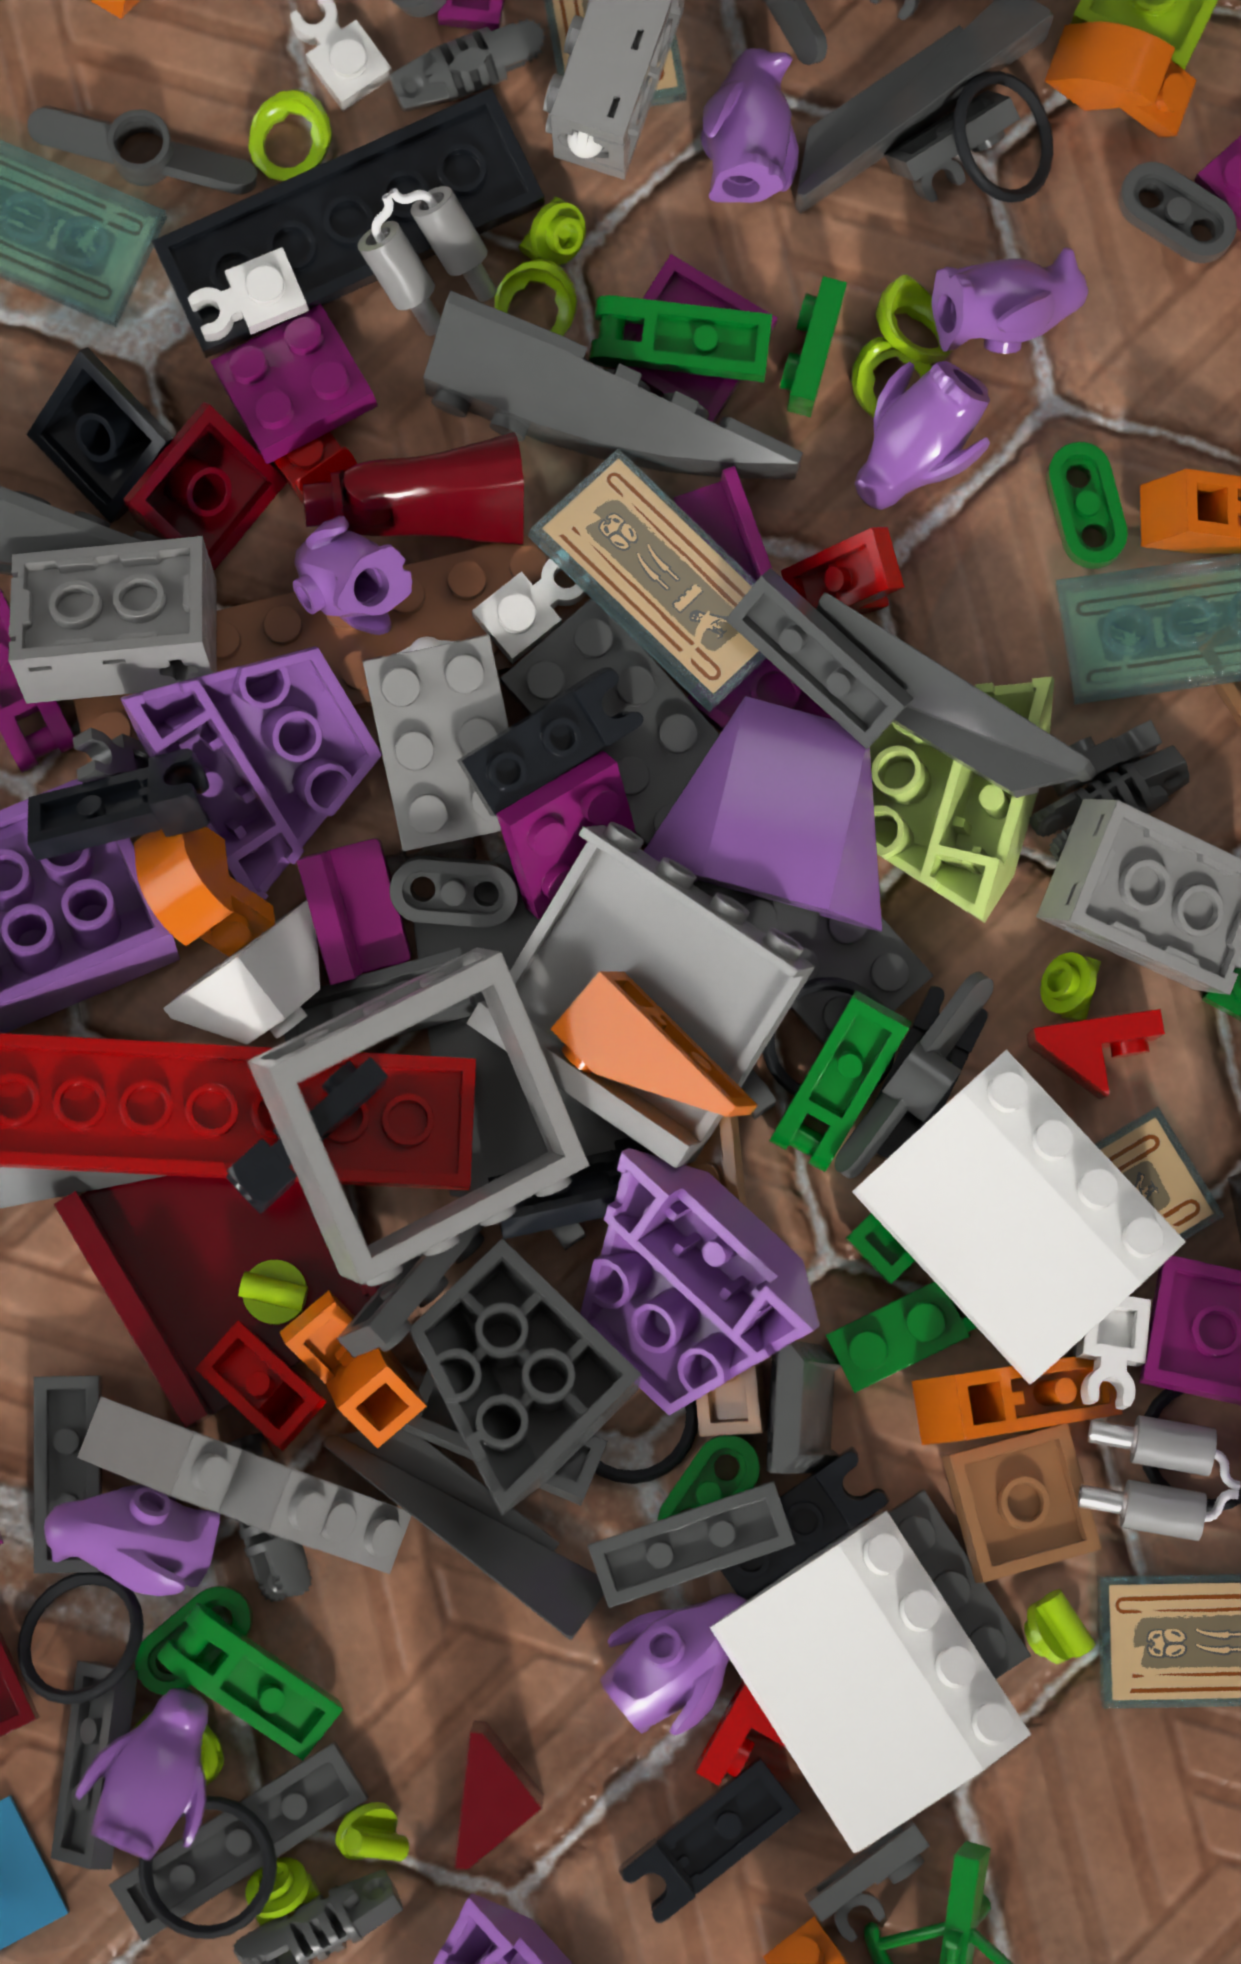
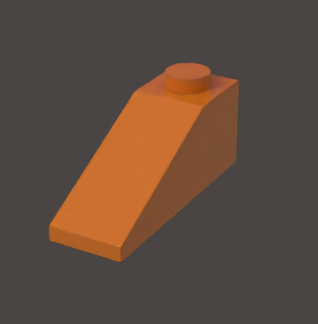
M1186 468L1140 485L1141 547L1185 553H1241V476Z
M599 971L550 1028L565 1044L562 1047L565 1057L585 1073L591 1074L593 1072L596 1075L726 1117L750 1115L758 1106L624 971Z
M1076 1356L1060 1358L1032 1384H1029L1012 1365L912 1381L921 1445L965 1441L1121 1415L1123 1411L1115 1409L1116 1389L1111 1383L1102 1381L1100 1384L1098 1402L1091 1405L1083 1404L1081 1385L1085 1377L1093 1371L1094 1360L1077 1358Z

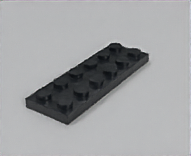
M489 88L151 242L205 358H208L288 320L250 334L243 318L234 322L231 331L222 339L205 341L200 327L214 322L218 318L220 311L215 307L208 306L193 312L188 297L193 292L201 288H215L220 291L231 288L226 278L225 270L281 247L285 251L306 300L308 310L319 304L323 306L378 281L358 250V243L362 236L372 228L374 218L383 210L384 202L382 196L394 188H397L401 194H408L415 190L428 192L440 186L450 187L478 234H482L545 205V197L493 89ZM392 198L394 202L393 211L384 222L395 221L400 225L421 261L435 255V252L411 215L410 210L414 202L401 204Z

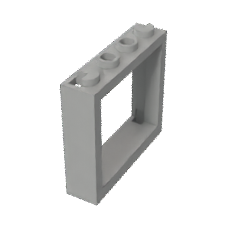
M476 947L247 1061L339 1274L361 1285L367 1283V1286L379 1285L395 1278L403 1271L401 1264L422 1253L425 1256H431L452 1248L460 1241L458 1234L477 1224L489 1226L509 1218L516 1212L515 1204L534 1194L542 1197L564 1189L572 1182L570 1175L589 1166L500 951ZM482 991L548 1152L366 1246L297 1083Z

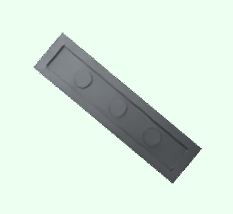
M334 1741L240 1800L239 1803L253 1811L266 1826L274 1843L276 1857L368 1800L369 1795L338 1744ZM222 1812L199 1827L197 1835L189 1848L183 1847L182 1837L153 1856L152 1875L155 1889L165 1906L173 1914L182 1918L263 1866L261 1847L254 1833L243 1821L232 1814ZM138 1865L111 1882L109 1886L144 1942L167 1926L150 1910L143 1896Z

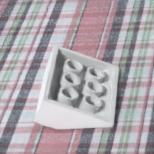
M1007 1049L852 1191L1029 1384H1032L1186 1242Z
M887 1511L849 1529L710 1626L713 1634L853 1853L860 1852L975 1777L1031 1735Z

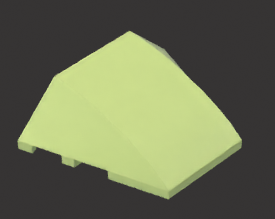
M1052 676L1032 678V682L999 686H994L993 683L975 684L976 688L1050 734L1054 678ZM892 722L877 741L870 746L877 855L985 923L1014 877L1028 829L1029 818L1032 815L1038 793L1015 798Z

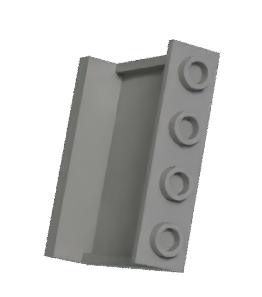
M610 822L607 827L605 825L584 826L579 836L587 840V843L511 968L510 974L556 1086L674 1168H678L696 1161L723 1115L599 1076L593 1072L588 1074L581 1071L565 1057L562 1052V1047L565 1044L550 1028L599 971H624L741 1087L815 966L800 956L804 950L803 947L788 935L772 928L766 934L748 922L746 919L750 912L739 902L721 893H716L712 898L693 885L697 877L685 866L667 857H663L659 862L642 851L640 848L644 841L631 830L615 822ZM486 1001L479 1002L466 1024L506 1051Z

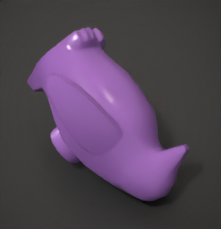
M746 49L735 60L729 75L703 108L701 143L706 155L713 162V174L709 191L711 201L760 202L779 191H787L791 186L798 169L799 147L791 125L792 114L790 107L781 91L782 77L792 62V57L788 53L769 52L766 49Z
M1065 247L1054 263L1048 267H1041L1028 260L1015 258L1001 259L960 269L945 267L937 270L932 293V311L942 350H955L969 339L984 338V347L989 351L1002 354L1015 353L1021 350L1022 342L1042 336L1064 318L1077 311L1085 303L1088 287L1085 276L1078 268L1074 251Z
M940 361L934 364L907 391V386L914 372V364L911 362L903 365L888 380L877 401L873 420V446L867 462L858 471L855 480L857 493L865 504L871 508L883 510L894 505L907 493L921 486L938 483L963 472L980 458L989 447L990 442L987 437L962 450L990 402L987 387L980 380L947 361Z
M338 516L323 522L296 550L294 564L299 578L293 581V588L298 600L310 614L322 611L325 615L339 616L354 629L374 635H382L389 632L392 625L387 612L412 593L413 581L411 579V571L403 569L406 559L391 544L378 546V544L347 530L349 522L345 516Z
M139 1484L122 1487L118 1490L84 1500L70 1501L57 1505L45 1519L44 1531L46 1542L51 1548L53 1562H60L69 1557H79L136 1593L166 1596L184 1591L186 1585L198 1587L211 1564L220 1522V1513L209 1510H195L176 1502L175 1497Z
M734 1593L719 1595L706 1602L679 1609L653 1611L639 1615L611 1634L608 1639L609 1647L633 1642L600 1678V1681L610 1698L641 1734L647 1732L652 1725L683 1708L670 1729V1733L679 1735L696 1726L710 1712L722 1688L725 1668L730 1660L710 1629V1626L748 1601L746 1598Z
M186 1688L169 1690L158 1700L153 1712L138 1727L117 1737L96 1755L85 1771L75 1795L78 1799L82 1798L99 1779L105 1777L102 1794L94 1816L91 1835L118 1849L150 1861L163 1844L176 1821L185 1813L186 1824L183 1834V1847H190L201 1825L207 1802L206 1776L201 1762L202 1735L208 1723V1705L201 1695Z

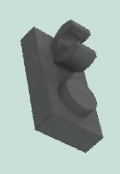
M986 90L972 99L966 117V134L969 148L972 152H980L994 146L1004 138V129L1020 120L1011 97ZM955 110L884 154L892 172L912 180L914 190L918 196L932 203L938 200L937 193L932 187V179L937 171L943 169L947 179L952 184L960 186L965 183V173L962 166L952 159L958 155L954 138Z
M910 1818L875 1841L805 1893L807 1902L821 1922L834 1914L835 1924L840 1934L848 1941L853 1942L858 1937L853 1927L848 1923V1914L852 1908L863 1905L871 1910L873 1916L879 1922L885 1918L883 1906L878 1898L864 1890L874 1883L878 1885L886 1878H889L893 1884L907 1878L924 1863L925 1860L920 1853L930 1845Z

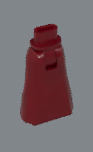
M515 432L424 456L369 460L357 463L346 471L340 470L330 473V482L302 484L306 527L320 526L325 521L338 516H345L349 522L347 530L363 536L431 535L481 542L524 544V477L521 452Z

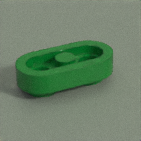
M1087 442L1069 443L1060 448L1053 456L1047 469L1046 484L1065 553L1074 563L1081 567L1098 569L1114 562L1122 552L1128 537L1127 524L1111 464L1106 454L1097 446ZM1071 470H1080L1087 476L1088 484L1082 488L1073 487L1067 481L1066 473ZM1087 529L1099 531L1104 539L1103 545L1096 548L1086 545L1082 538V532Z
M721 1435L708 1440L699 1449L663 1501L658 1512L657 1521L676 1515L686 1508H696L753 1488L760 1472V1463L754 1448L744 1439L733 1435ZM726 1454L735 1457L739 1464L738 1473L729 1480L720 1479L714 1471L715 1461L720 1456Z
M217 1585L201 1591L142 1641L135 1659V1670H138L137 1676L147 1689L154 1693L165 1695L171 1689H187L191 1686L174 1673L163 1670L159 1664L157 1654L169 1639L176 1641L188 1626L185 1618L197 1603H201L211 1610L215 1606L228 1608L232 1614L230 1626L246 1637L248 1636L253 1623V1612L248 1599L239 1590L230 1586ZM208 1642L197 1656V1659L210 1667L222 1650Z

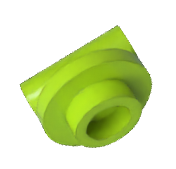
M555 196L549 204L545 205L537 213L531 229L518 246L519 250L532 260L539 258L549 259L557 265L571 261L580 251L585 239L586 225L581 211L576 206Z
M1066 952L1053 959L1047 966L1040 985L1041 999L1046 1008L1069 1021L1087 1020L1101 961L1075 952Z
M267 1260L256 1265L250 1272H244L238 1296L243 1297L244 1304L253 1317L261 1322L276 1325L289 1322L302 1312L307 1300L308 1286L304 1276L294 1265L283 1260Z
M1061 1589L1048 1593L1041 1600L1028 1607L1024 1632L1030 1647L1038 1656L1046 1657L1055 1664H1061L1072 1657H1081L1095 1647V1641Z
M382 1802L361 1804L350 1810L344 1816L335 1837L337 1848L345 1858L350 1860L375 1858L403 1861L409 1852L407 1837L396 1833L397 1816L389 1805Z
M289 1857L277 1858L276 1881L270 1899L256 1917L260 1926L274 1918L294 1911L302 1903L308 1904L312 1901V1898L320 1894L312 1875L307 1873L304 1866L298 1860ZM263 1866L252 1874L247 1883L245 1897L249 1905L258 1892L263 1875Z

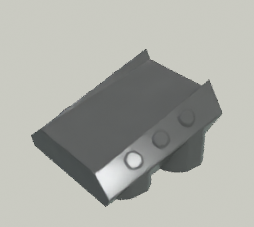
M794 1341L772 1355L766 1471H770V1473H815L816 1470L839 1455L831 1449L834 1378L835 1371L841 1368L838 1359L820 1344Z

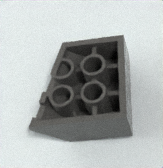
M503 1239L496 1243L412 1325L409 1331L501 1515H504L546 1483L638 1391L642 1376L616 1348Z

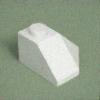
M307 900L275 921L276 924L221 964L219 963L166 1005L163 1009L169 1017L244 1044H249L268 1030L277 1039L300 1023L307 1016L301 1005L320 990L318 938Z

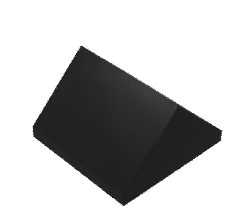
M88 347L78 352L27 433V436L110 523L119 520L129 511L123 498L173 439L170 433Z

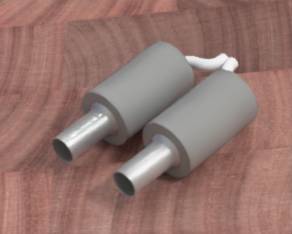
M440 186L428 192L415 190L408 194H401L397 188H394L382 196L384 208L374 218L372 228L359 240L358 250L394 307L398 310L411 309L426 335L433 336L436 335L441 319L440 314L429 298L435 289V283L400 225L395 221L384 222L393 211L394 202L392 198L401 204L414 202L410 210L411 215L447 274L451 276L463 274L480 302L491 299L497 291L482 265L488 250L450 187Z
M1142 1415L1137 1416L1134 1427L1091 1420L1088 1432L1089 1443L1129 1449L1130 1462L1133 1464L1207 1477L1210 1475L1214 1459H1216L1220 1464L1222 1481L1231 1489L1222 1492L1217 1497L1213 1509L1206 1512L1207 1495L1204 1492L1130 1479L1127 1480L1124 1491L1081 1484L1078 1495V1507L1120 1514L1121 1528L1199 1541L1204 1523L1216 1519L1222 1513L1227 1500L1238 1499L1241 1482L1231 1477L1229 1461L1226 1455L1216 1449V1428Z

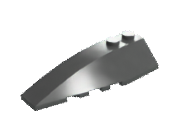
M450 290L423 377L426 394L433 397L432 404L440 410L465 418L467 413L471 412L490 420V428L500 435L515 432L518 441H524L527 435L541 442L598 459L615 462L619 458L627 465L662 472L721 478L722 470L735 466L740 479L795 480L800 468L803 452L731 417H723L719 425L707 420L709 412L698 401L678 391L664 393L661 398L651 393V388L640 380L642 377L641 373L622 364H618L616 369L604 370L584 358L587 347Z

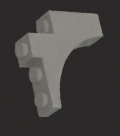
M102 1396L77 1457L159 1492L218 1512L267 1533L313 1549L316 1548L387 1574L391 1572L412 1516L399 1507Z

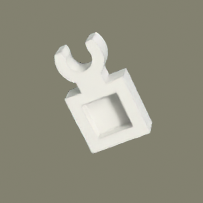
M317 0L321 12L325 14L324 19L318 24H308L302 19L299 12L295 10L290 13L292 27L300 40L307 44L317 45V47L306 54L307 63L342 111H345L390 80V74L393 72L392 67L357 20L341 29L334 1Z
M283 247L225 270L224 272L231 288L224 291L215 288H201L188 297L193 312L208 306L215 307L220 311L218 318L214 322L200 327L205 341L222 339L231 331L234 322L243 318L250 334H254L309 311Z
M564 553L554 555L545 563L541 579L534 585L521 571L472 610V617L512 664L562 624V619L553 608L557 605H574L581 601L588 592L589 583L585 578L579 580L570 588H562L554 581L555 575L568 565V558Z
M1128 1296L1077 1342L1076 1357L1094 1360L1093 1371L1085 1377L1081 1385L1083 1404L1091 1405L1098 1402L1100 1384L1102 1381L1111 1383L1116 1389L1115 1409L1123 1410L1132 1405L1136 1389L1131 1375L1127 1372V1365L1139 1367L1146 1363L1151 1309L1150 1299Z

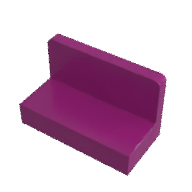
M735 466L722 470L720 482L673 497L677 515L748 584L753 586L761 575L770 568L772 569Z
M368 839L311 854L297 860L330 985L355 979L365 972L410 960L412 953L403 919L394 908L390 898V883L392 879L380 839Z

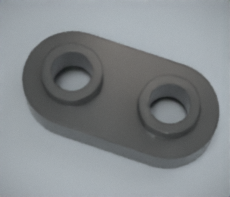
M1142 163L1134 167L1125 177L1119 191L1118 203L1122 215L1130 224L1180 256L1195 263L1213 262L1226 253L1235 237L1237 229L1235 215L1227 203L1163 163ZM1144 192L1153 193L1158 197L1160 205L1155 208H1147L1140 202L1139 195ZM1196 225L1207 227L1211 232L1212 239L1208 241L1197 240L1192 235L1191 228Z
M416 856L405 861L393 875L390 883V898L397 912L413 922L489 928L502 924L512 915L519 899V886L514 874L506 866L495 861ZM418 877L431 879L435 885V894L427 898L418 896L413 890V880ZM485 881L495 884L499 890V898L493 902L480 900L476 894V886Z

